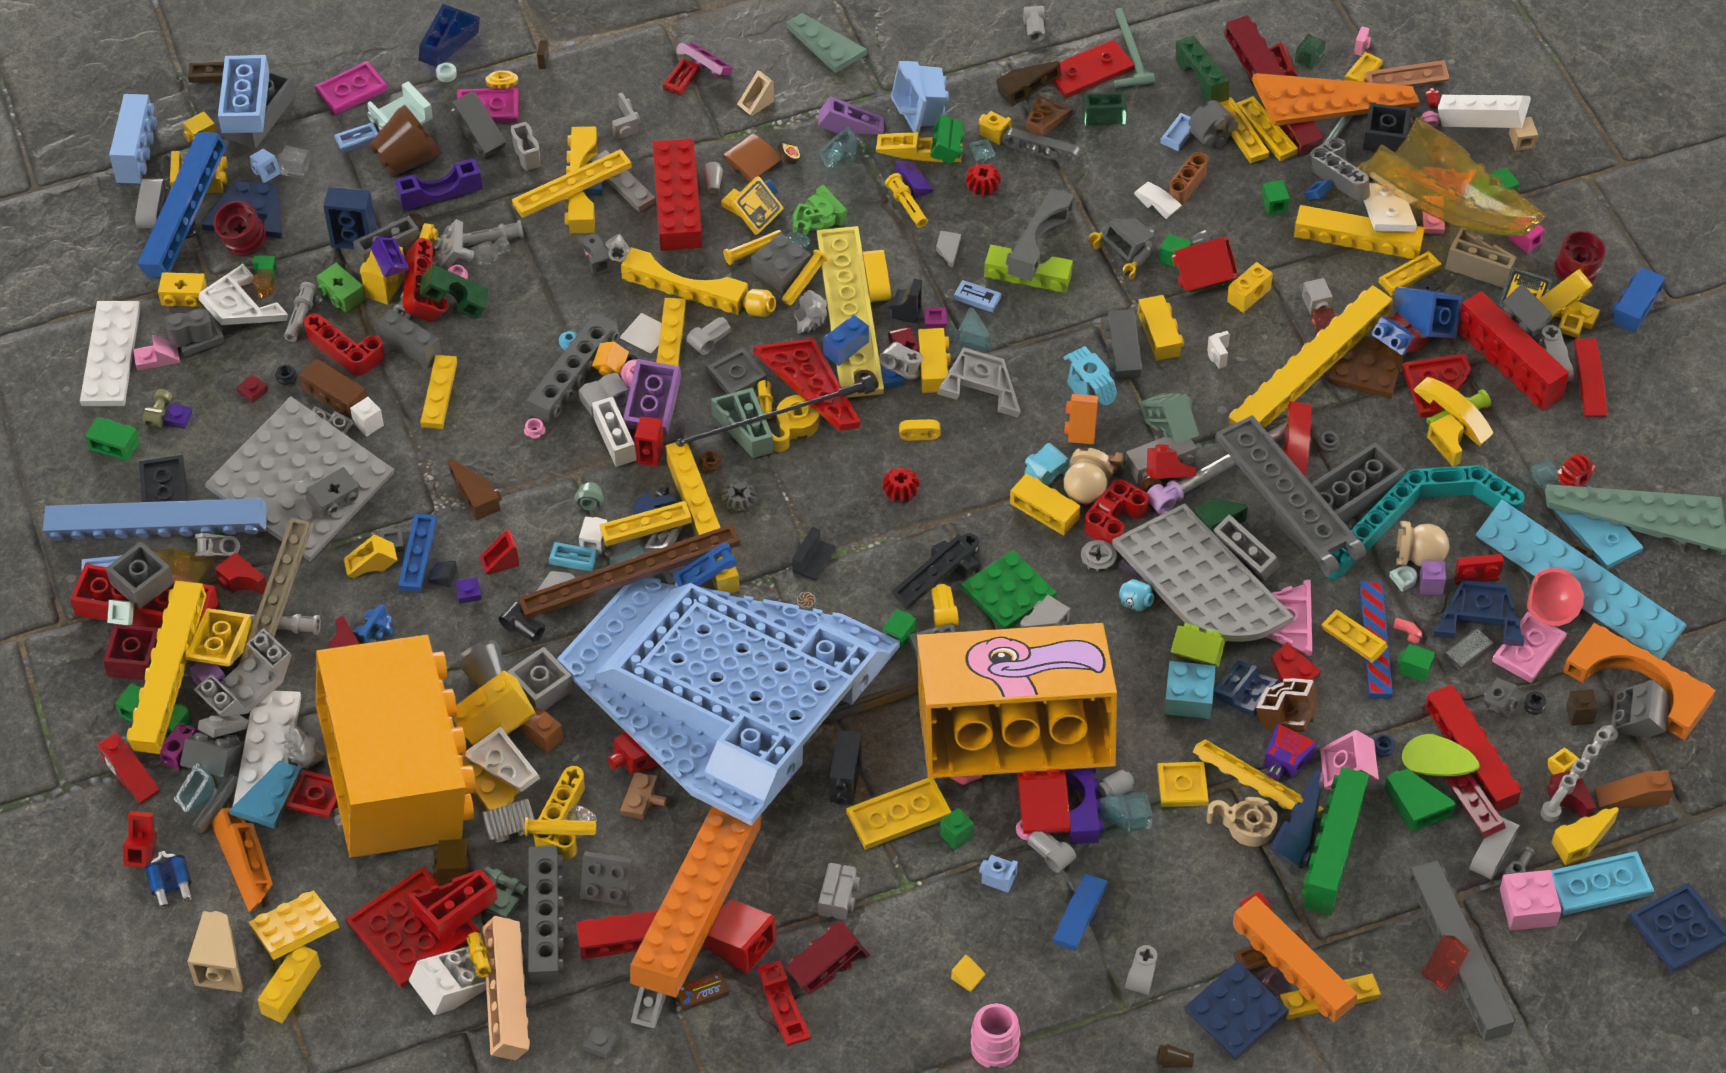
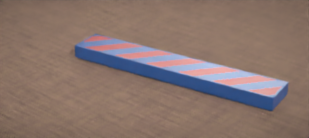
M1360 581L1362 626L1385 641L1388 646L1382 581ZM1387 648L1373 663L1365 658L1369 698H1392L1389 648Z

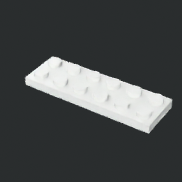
M97 301L80 397L81 406H125L141 309L140 301Z
M273 691L251 710L233 806L278 761L290 764V758L287 757L289 751L287 748H284V745L288 743L284 738V734L289 732L290 723L297 725L301 702L300 692Z

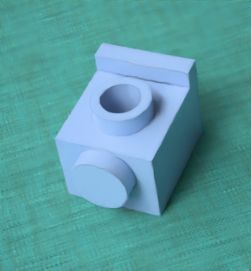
M261 149L249 156L251 159V169L255 175L261 177L262 182L265 183L281 174L276 157L265 149Z
M990 855L989 860L984 859L980 866L979 873L982 874V884L1008 893L1017 875L1018 862L1015 860L1010 862Z

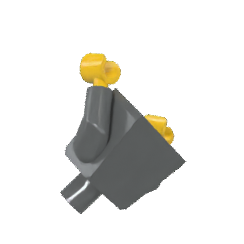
M1135 218L1113 219L1100 229V233H1091L1089 235V243H1093L1094 249H1099L1102 246L1101 239L1103 238L1127 261H1132V264L1128 263L1123 267V275L1127 271H1131L1129 280H1132L1136 275V267H1140L1152 251L1155 231L1150 226L1145 227Z

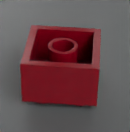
M114 624L103 660L108 677L145 680L146 669L150 668L152 649L156 648L157 632L159 628Z

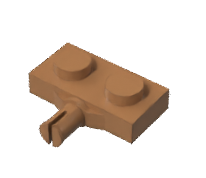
M642 773L634 774L620 809L622 816L644 820L646 812L652 804L666 806L668 798L655 795V789L658 784L657 776Z

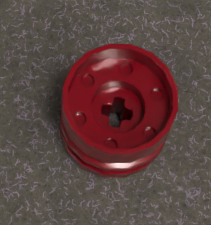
M244 201L226 203L214 216L213 225L215 231L231 254L248 256L257 252L266 240L265 226L249 203Z
M1579 230L1569 233L1565 236L1554 263V271L1557 277L1563 281L1580 269L1591 284L1594 283L1606 255V246L1597 235L1591 232Z

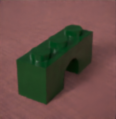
M434 264L422 275L419 295L439 303L447 293L451 294L457 301V311L474 319L486 309L488 288Z

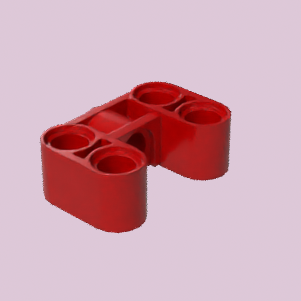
M1124 480L1113 481L1086 513L1085 533L1095 540H1103L1112 545L1114 538L1124 534V525L1117 519L1122 512L1135 519H1141L1146 516L1148 510L1147 493Z

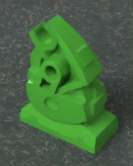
M821 185L816 189V195L808 198L805 204L799 203L794 211L793 232L797 233V229L802 228L803 235L806 236L809 230H824L834 224L844 226L846 224L847 209L824 185Z

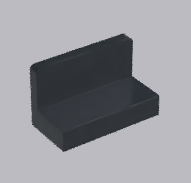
M812 527L792 558V571L817 581L835 553L836 546L821 541L820 529Z

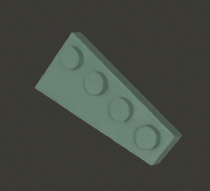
M803 13L786 22V28L835 73L867 55L866 48Z

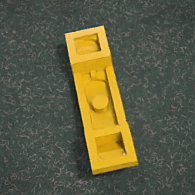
M1429 377L1415 387L1414 391L1429 404L1435 400L1466 427L1463 433L1478 446H1481L1493 435L1491 427L1478 409L1452 387Z

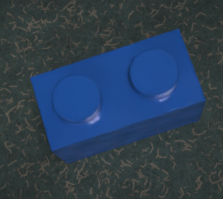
M853 314L823 338V354L838 366L869 343V326Z

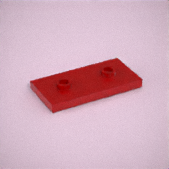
M1113 39L1060 61L1062 76L1052 83L1066 99L1134 70L1135 64Z

